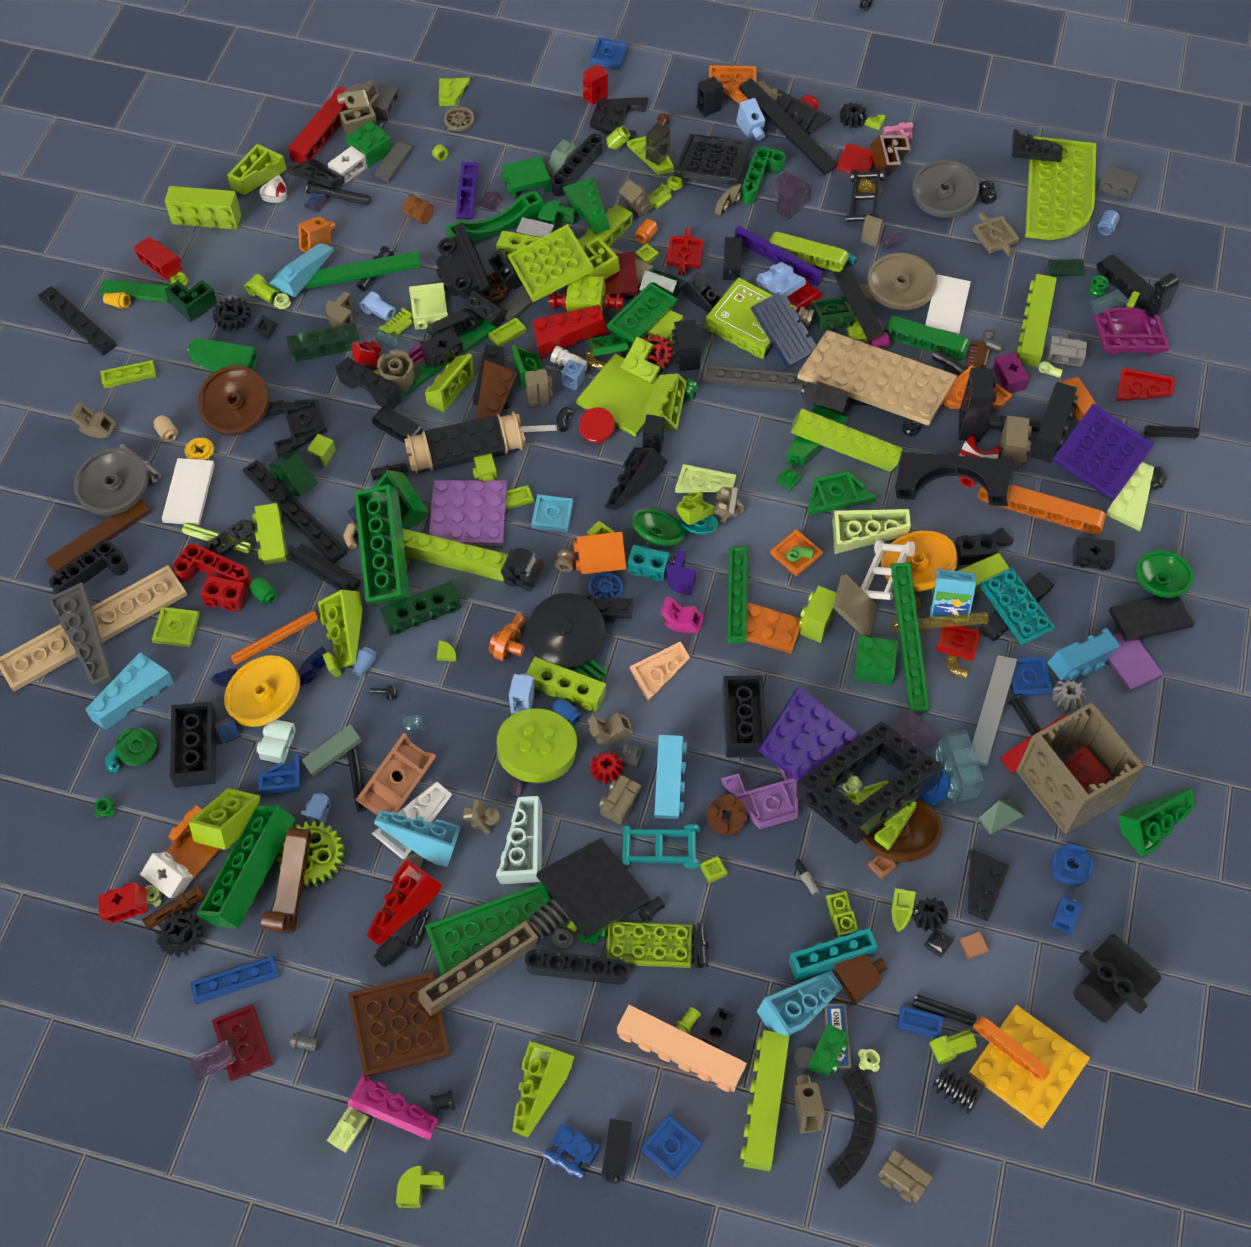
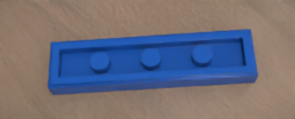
M273 955L192 981L190 985L194 1002L199 1004L279 978L280 976Z

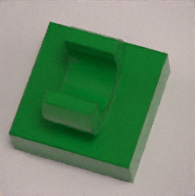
M786 467L776 478V482L788 491H791L802 481V476L790 467Z

